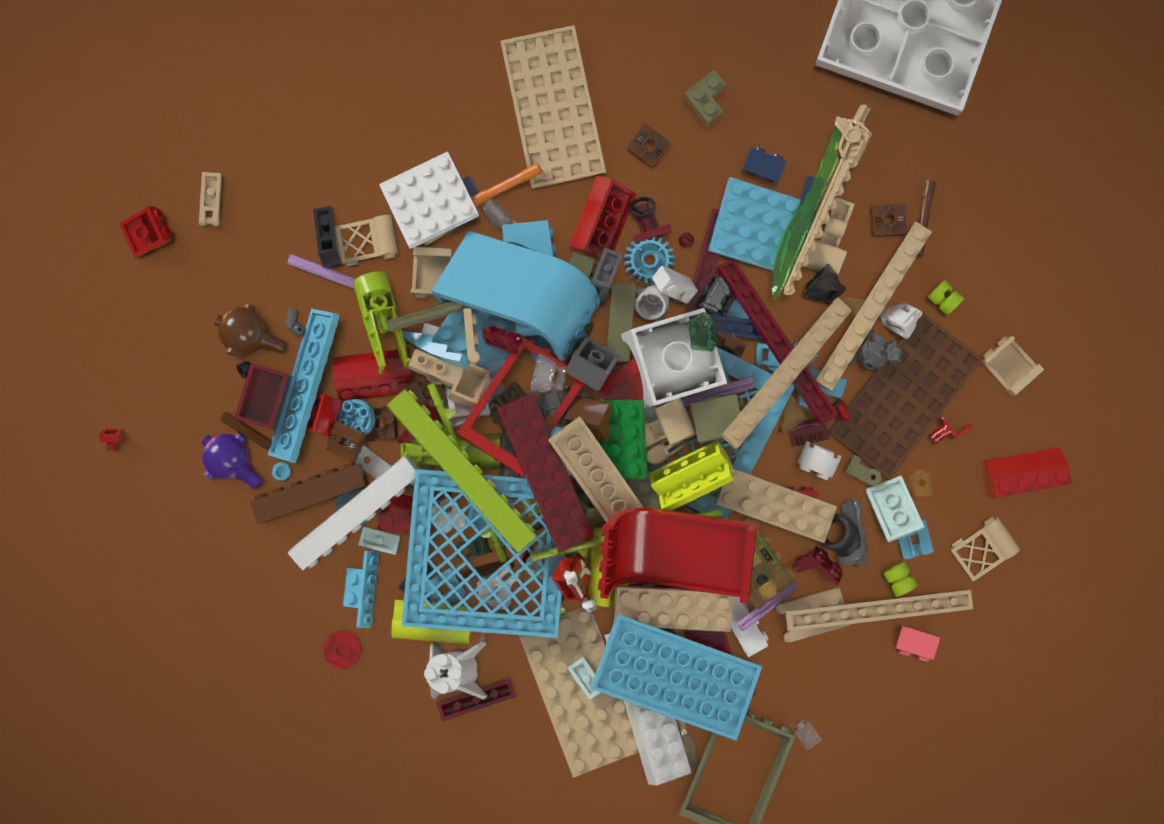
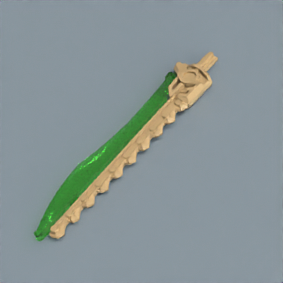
M860 105L854 119L836 117L835 126L837 129L832 131L831 139L812 187L797 213L784 230L779 243L773 273V297L775 299L779 298L792 267L793 270L784 288V294L792 295L795 292L793 283L802 278L801 267H806L809 264L807 254L816 250L814 240L823 235L821 226L830 221L829 210H834L837 207L835 197L841 196L844 193L842 183L851 179L849 169L858 165L872 136L871 132L864 126V122L871 110L867 105ZM837 147H838L839 154H840V156H841V160H840L839 165H838V167H837V169H836V171H835V174H834V176H833V178H832V181H831V183H830V185H829V187H828V190H827V192H826V194H825V197H824V199H823V201H822V204H821V206H820V208H819V210H818V213H817V215H816V217H815V220H814V222H813V224H812V227H811V229H810V231H809V233H808V236H807V238H806V240H805V243H804V245H803V247H802V249H801V252H800V254H799V256H798V259L796 260V256H797V254H798V252H799V249H800V247H801V245H802V243H803V240H804V238H805V236H806V233H807V231H808V229H809V226H810V224H811V222H812V220H813V217H814V215H815V213H816V210H817V208H818V206H819V204H820V201H821V199H822V197H823V194H824V192H825V190H826V187H827V185H828V183H829V181H830V178H831V176H832V174H833V171H834V169H835V167H836V164H837V162H838V160H839V159H838L837 152H836Z

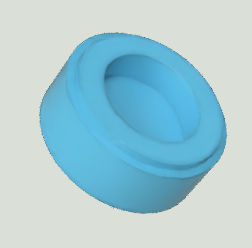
M279 462L273 466L272 475L278 481H286L291 477L292 469L289 464Z

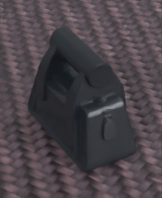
M826 264L806 283L804 296L831 304L846 291V287L840 283L839 277L832 267Z
M711 276L695 306L700 309L705 308L707 312H719L722 316H726L735 300V296L730 292V287L721 276Z

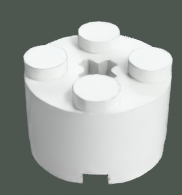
M806 441L797 461L800 464L799 468L807 472L814 470L817 472L818 477L828 480L829 477L832 478L842 456L838 454L836 458L833 451L817 444L809 446L810 442Z

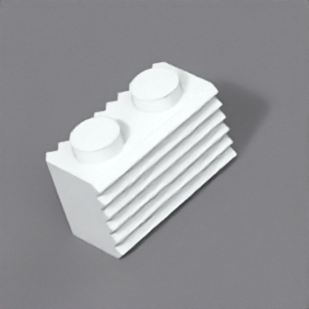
M661 266L652 277L660 293L677 299L680 302L682 301L685 304L689 303L698 290L692 280H690V277L665 266Z

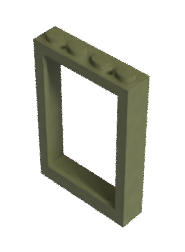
M747 711L743 722L783 738L749 821V824H760L796 736L792 734L791 729L784 726L777 728L773 726L774 722L765 718L763 721L756 719V714ZM713 732L709 735L678 813L700 824H735L690 805L719 735Z

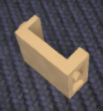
M414 247L411 294L415 295V298L426 299L427 296H434L432 289L453 257L452 249Z
M1005 336L997 343L999 346L994 351L990 349L983 355L985 359L981 363L1011 396H1015L1044 369L1040 364L1036 365L1014 341V336L1008 338Z

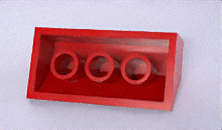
M596 176L569 247L600 260L604 248L614 251L629 214L630 204L634 201L636 193L611 178Z
M1061 447L984 460L991 498L1072 485L1069 465Z

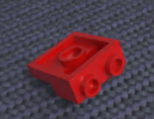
M147 206L119 223L134 258H139L149 251L158 249L172 241L170 237L172 234L171 229L164 224L162 220L164 217L163 212L156 206Z

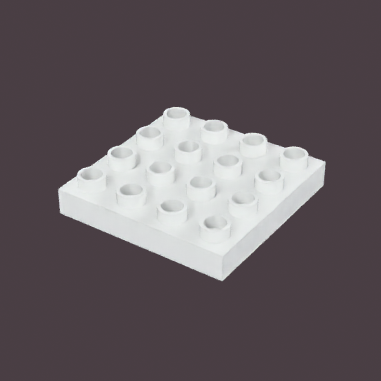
M838 0L815 65L959 116L965 106L1002 0Z

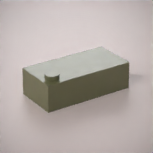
M612 283L608 338L607 345L604 346L621 355L616 363L621 365L627 364L630 357V347L626 342H623L621 334L632 329L635 285Z

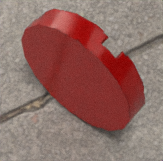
M344 630L334 632L324 642V657L327 663L334 668H350L361 657V642L352 632Z

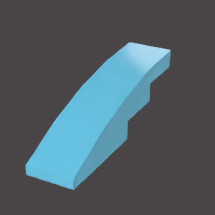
M403 331L404 339L417 350L468 370L470 362L462 354L455 353L449 345L441 344L434 335Z

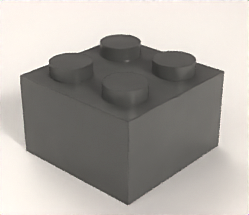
M586 336L573 355L565 372L587 384L590 388L599 391L621 355Z

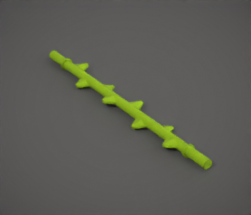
M435 383L427 385L434 401L433 405L436 406L444 425L442 432L446 436L450 434L457 442L455 446L459 451L465 450L468 443L458 441L450 422V418L455 413L454 409L444 407L443 400L440 398ZM490 527L481 533V537L491 538L492 546H494L500 562L507 561L508 559L501 545L502 541L499 540V537Z
M721 509L704 513L699 512L696 515L717 518L722 516ZM596 530L593 539L584 541L563 552L558 553L556 548H549V550L532 553V562L578 551L583 557H587L589 548L600 546L604 542L605 536H602V533Z

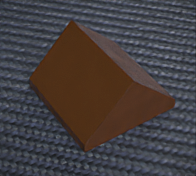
M576 396L564 419L568 425L578 417H581L597 440L608 441L612 403Z

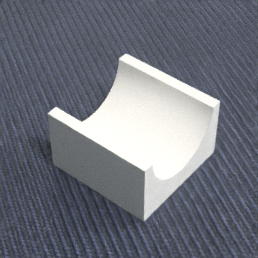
M705 308L637 327L621 334L623 342H626L632 350L640 371L644 408L727 384Z

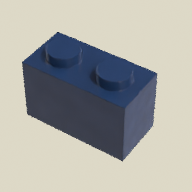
M751 147L741 172L777 185L786 160L779 154L773 153L770 155L765 153V150L760 147Z

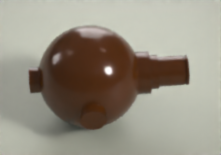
M245 303L244 307L230 309L223 316L218 314L214 325L218 327L220 341L227 348L226 353L237 357L238 353H247L257 347L261 349L269 348L281 353L285 341L270 334V331L265 330L261 317L255 312L256 307Z

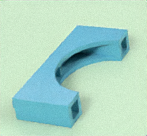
M548 220L502 225L504 242L549 256L556 255L555 244H551L553 228L549 227ZM514 322L516 334H520L521 337L540 335L535 330Z

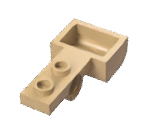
M836 198L837 207L831 211L830 221L826 224L820 241L814 240L816 250L807 254L809 264L805 268L819 272L826 264H829L835 273L839 274L847 251L839 249L838 246L855 205L854 203Z
M415 349L408 365V369L425 375L426 379L431 383L437 385L443 383L452 387L448 399L467 408L475 407L491 372L472 363L469 364L468 370L459 368Z
M682 398L675 399L654 409L658 420L645 425L646 447L665 438L673 446L696 435L695 426Z

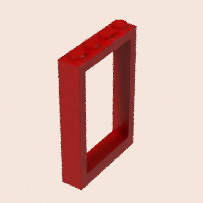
M522 337V343L516 346L518 353H510L457 432L459 437L522 478L524 473L516 457L471 429V426L522 350L526 348L576 381L547 424L551 435L569 410L575 397L579 395L585 386V383L565 372L569 365L567 361L556 359L550 350L545 347L542 350L536 346L537 342L529 337L527 339Z

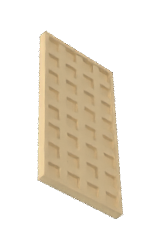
M575 25L501 40L527 168L538 163L543 172L530 179L531 188L536 189L606 174Z
M581 607L559 616L558 638L519 635L573 778L639 752L624 700L601 692L589 700L567 668L581 657H584L596 674L605 649V643L593 612L589 613Z

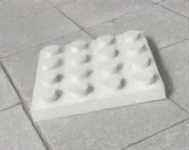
M448 152L379 184L410 249L479 216Z

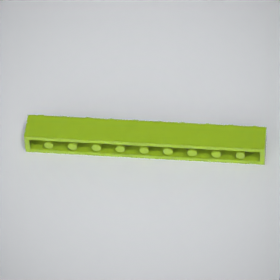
M404 389L386 405L388 409L515 552L519 553L536 538L533 534L535 530L529 523L524 524L521 521L522 515L515 508L512 510L507 505L509 501L502 493L500 495L497 494L494 490L496 486L493 482L482 477L483 471L476 464L472 465L468 461L470 459L469 455L463 449L461 451L458 450L455 446L457 442L450 434L446 436L442 432L444 427L437 420L433 421L429 417L430 411L424 405L419 406L416 402L418 398L411 390L407 392Z

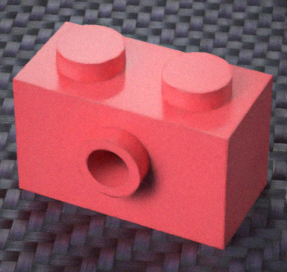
M902 626L896 648L900 649V654L910 656L913 653L919 655V660L929 662L930 659L934 660L940 637Z

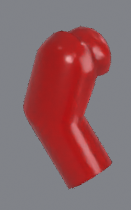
M841 399L836 400L833 407L838 412L842 422L849 421L851 416L847 410L846 403Z

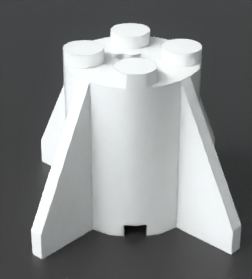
M481 641L466 652L454 651L446 653L437 642H432L430 644V661L424 671V676L430 685L431 697L437 699L441 693L460 690L478 698L486 699L488 695L475 683L478 676V665L474 657L487 643Z

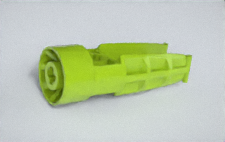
M379 271L359 276L353 282L368 338L380 367L379 374H382L385 360L374 319L376 320L379 333L382 332L384 334L389 331L387 317L389 316V320L398 318L399 315L386 273ZM402 329L392 331L403 367L407 369L411 359L407 355Z
M480 433L501 447L500 433ZM457 436L458 441L467 442L461 437ZM418 441L401 444V458L408 453L417 465L439 466ZM468 443L464 451L469 455L470 459L468 461L470 463H480L481 469H501L499 462Z

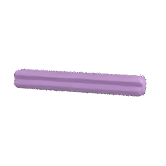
M295 255L289 256V265L354 289L353 282L356 278Z
M750 377L681 398L687 408L691 406L690 404L698 403L707 397L717 395L729 396L755 388L753 378Z
M793 580L788 582L776 594L765 600L737 623L740 630L748 629L798 589L796 582Z

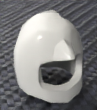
M656 285L644 289H636L638 296L635 299L634 307L640 316L653 320L660 318L668 311L669 296L660 293Z

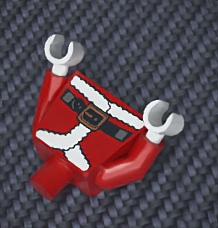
M578 552L576 557L565 556L559 561L558 567L551 576V579L565 599L581 601L583 608L589 613L597 610L595 601L593 599L590 600L586 592L591 577V571L585 564L588 555L583 557Z

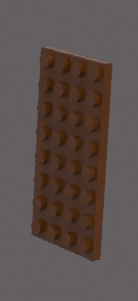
M923 312L922 316L918 318L916 327L908 339L902 337L898 342V349L903 351L900 356L901 362L890 363L887 360L884 366L877 369L848 406L847 410L851 419L847 422H842L841 418H839L828 432L871 467L878 470L888 480L895 474L983 361L979 355Z

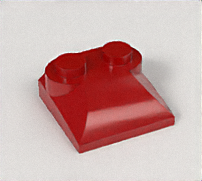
M401 494L399 497H396L394 495L389 499L391 503L383 510L381 509L377 529L410 535L413 496Z

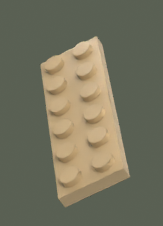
M578 417L548 439L606 523L618 511L630 508H644L581 417Z
M735 469L733 473L734 481L720 488L715 504L825 543L837 506Z
M617 586L614 621L616 615L619 614L655 628L731 632L733 596L687 589Z

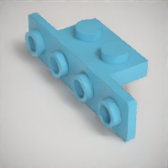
M364 551L363 569L347 568L343 606L358 608L357 628H371L379 563L378 551Z

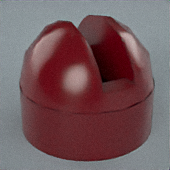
M688 232L681 234L679 237L680 246L690 248L694 243L693 235ZM683 236L687 237V238L691 241V243L689 244V243H688L685 239H683L682 237H683Z

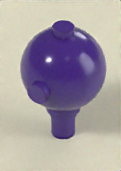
M238 432L236 435L225 433L214 437L207 435L201 442L204 446L202 462L206 469L204 475L208 479L213 481L215 478L224 480L236 478L239 481L246 482L254 490L263 482V479L254 472L252 466L248 463L249 454L244 443L247 439Z

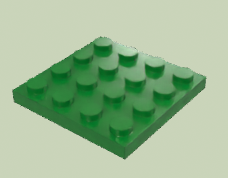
M596 399L612 403L608 441L597 440L623 478H647L644 400Z

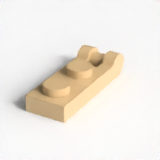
M202 172L199 211L200 226H206V224L213 225V227L220 226L221 173ZM207 211L213 212V217H207Z
M467 308L463 309L467 356L470 363L477 364L480 361V356L476 352L475 344H479L478 332H474L473 326L477 324L476 313H472V309Z

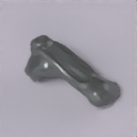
M848 500L842 504L841 508L844 516L853 521L856 527V537L851 547L845 551L837 552L838 561L843 566L854 565L862 567L867 562L868 546L861 518L863 505L859 500Z

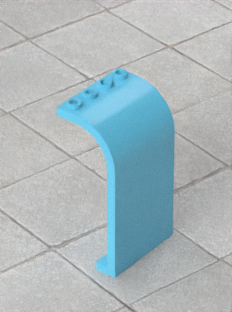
M471 231L467 232L432 289L437 302L444 304L447 299L523 324L535 330L552 345L557 358L565 361L568 355L572 353L576 341L581 338L584 327L590 322L591 315L600 304L599 295L595 286L591 284L590 279L571 264L553 256Z

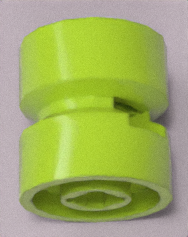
M943 280L931 292L928 298L935 305L939 304V309L947 316L963 301L964 297L958 291H953V286L946 280Z
M905 561L883 573L888 583H893L892 590L896 597L902 596L918 586L915 578L908 575L910 569Z

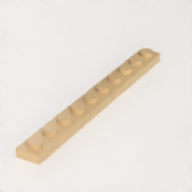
M918 222L913 224L817 376L816 382L830 392L833 390L932 231Z
M836 298L723 432L721 436L735 449L742 444L852 311L841 299Z
M971 590L787 611L788 631L970 610L973 609Z

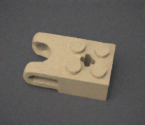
M834 587L779 603L775 606V611L784 614L787 611L844 605L840 588ZM850 624L787 631L784 633L783 638L784 642H793L846 627Z

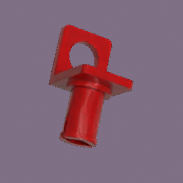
M942 416L940 418L944 422L942 423L943 426L929 435L937 445L949 435H954L958 439L972 429L974 425L971 423L956 434Z

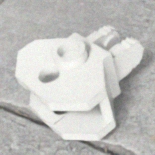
M505 567L497 575L501 578L503 582H505L506 580H504L502 577L509 571ZM482 576V579L485 581L489 576ZM493 577L487 582V585L494 591L501 583L496 577ZM513 578L509 583L506 584V586L509 589H511V585L516 581V579ZM480 579L477 581V587L482 583ZM485 585L478 590V595L483 600L490 594ZM504 587L496 593L501 601H504L510 595ZM495 597L486 601L493 609L500 604ZM510 599L504 605L508 608L512 600Z

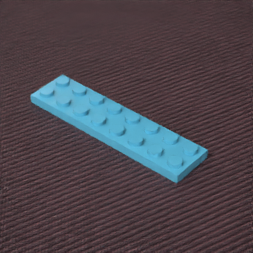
M311 308L267 455L296 463L340 315Z

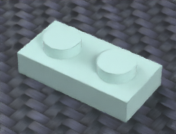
M363 527L358 545L396 555L401 536Z
M581 657L567 667L589 700L600 693L591 689L595 672L584 657Z

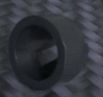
M243 361L236 365L241 377H247L250 362Z

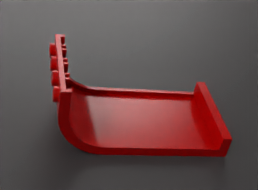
M630 508L618 511L602 527V536H605L600 550V553L603 554V560H601L599 572H602V578L598 582V590H601L600 598L608 599L613 589L619 585L645 582L740 597V603L748 604L751 595L758 524L655 508Z

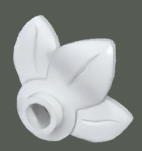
M445 498L439 506L443 508L450 500ZM453 504L450 505L452 507L451 511L444 510L450 519L459 513ZM436 506L432 507V516L440 511ZM442 513L434 519L440 528L448 522ZM462 515L453 521L459 529L465 526V518ZM450 523L442 531L447 534L452 529V524Z

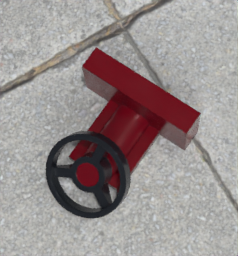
M639 197L632 201L629 207L630 213L636 218L641 232L633 236V241L636 244L646 239L652 240L653 237L657 239L671 234L670 224L659 227L654 214L656 203L652 198ZM640 201H648L646 204L643 203L639 206H634L636 203Z

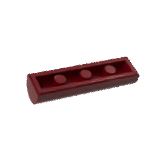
M511 679L481 688L488 695L486 699L465 693L438 702L437 707L442 722L516 698Z

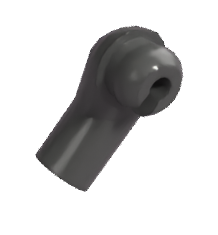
M288 309L286 327L292 334L299 336L304 332V327L296 320L298 310Z

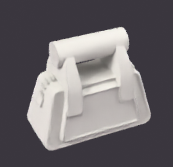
M903 302L882 310L880 319L883 326L908 339L916 327L918 318L922 316V311Z

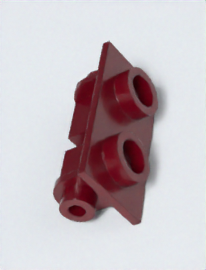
M495 326L488 327L487 330L482 328L485 344L512 353H518L516 346L523 341L520 334L510 331L506 334V330Z

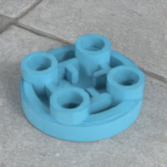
M351 399L342 404L338 421L355 427V429L364 432L366 436L374 426L375 414L368 402L362 399Z

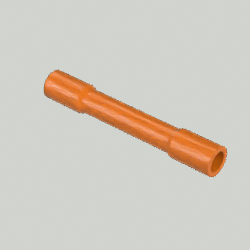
M536 163L515 176L470 198L474 206L477 207L489 201L492 197L542 174V169Z

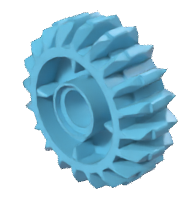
M653 237L652 240L640 241L639 244L632 241L631 245L634 249L627 247L626 250L631 255H624L625 259L630 260L624 262V266H630L626 270L627 273L633 271V274L630 276L631 279H634L636 276L638 277L637 284L643 279L644 286H647L648 281H651V286H653L655 283L652 277L661 266L667 268L675 267V263L670 262V260L675 259V255H669L673 252V248L666 249L669 243L665 242L662 245V237L659 238L658 242L655 241L656 237ZM652 256L655 259V263L647 265L644 261L645 257Z

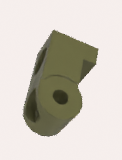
M852 455L843 472L866 485L873 486L879 484L882 478L881 473L876 469H869L859 463L862 458Z

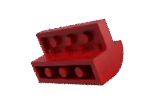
M406 348L408 358L411 359L410 349ZM398 349L382 351L385 360L382 374H379L380 367L374 352L333 357L335 390H337L338 399L342 401L400 394L406 385L414 381L412 370L404 369Z

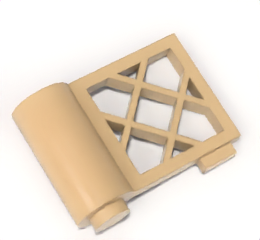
M381 215L373 219L335 226L342 264H346L347 267L359 265L358 261L381 256L384 259H392L398 253L391 215ZM369 224L370 233L367 237H364L359 233V230L363 225ZM350 229L354 232L349 241L342 237L341 230ZM357 234L365 239L359 249L351 244ZM367 242L373 245L374 253L366 254L362 251ZM350 245L357 252L353 258L346 259L345 252Z
M992 516L984 522L985 526L964 541L960 538L952 544L954 547L951 549L952 553L973 582L1021 550L999 517L995 519ZM981 534L986 539L985 548L974 546L975 538ZM962 547L971 548L969 559L961 558L957 550ZM973 548L984 550L982 561L971 559ZM987 551L995 552L999 559L993 563L985 562ZM971 562L982 564L981 571L973 576L969 570Z

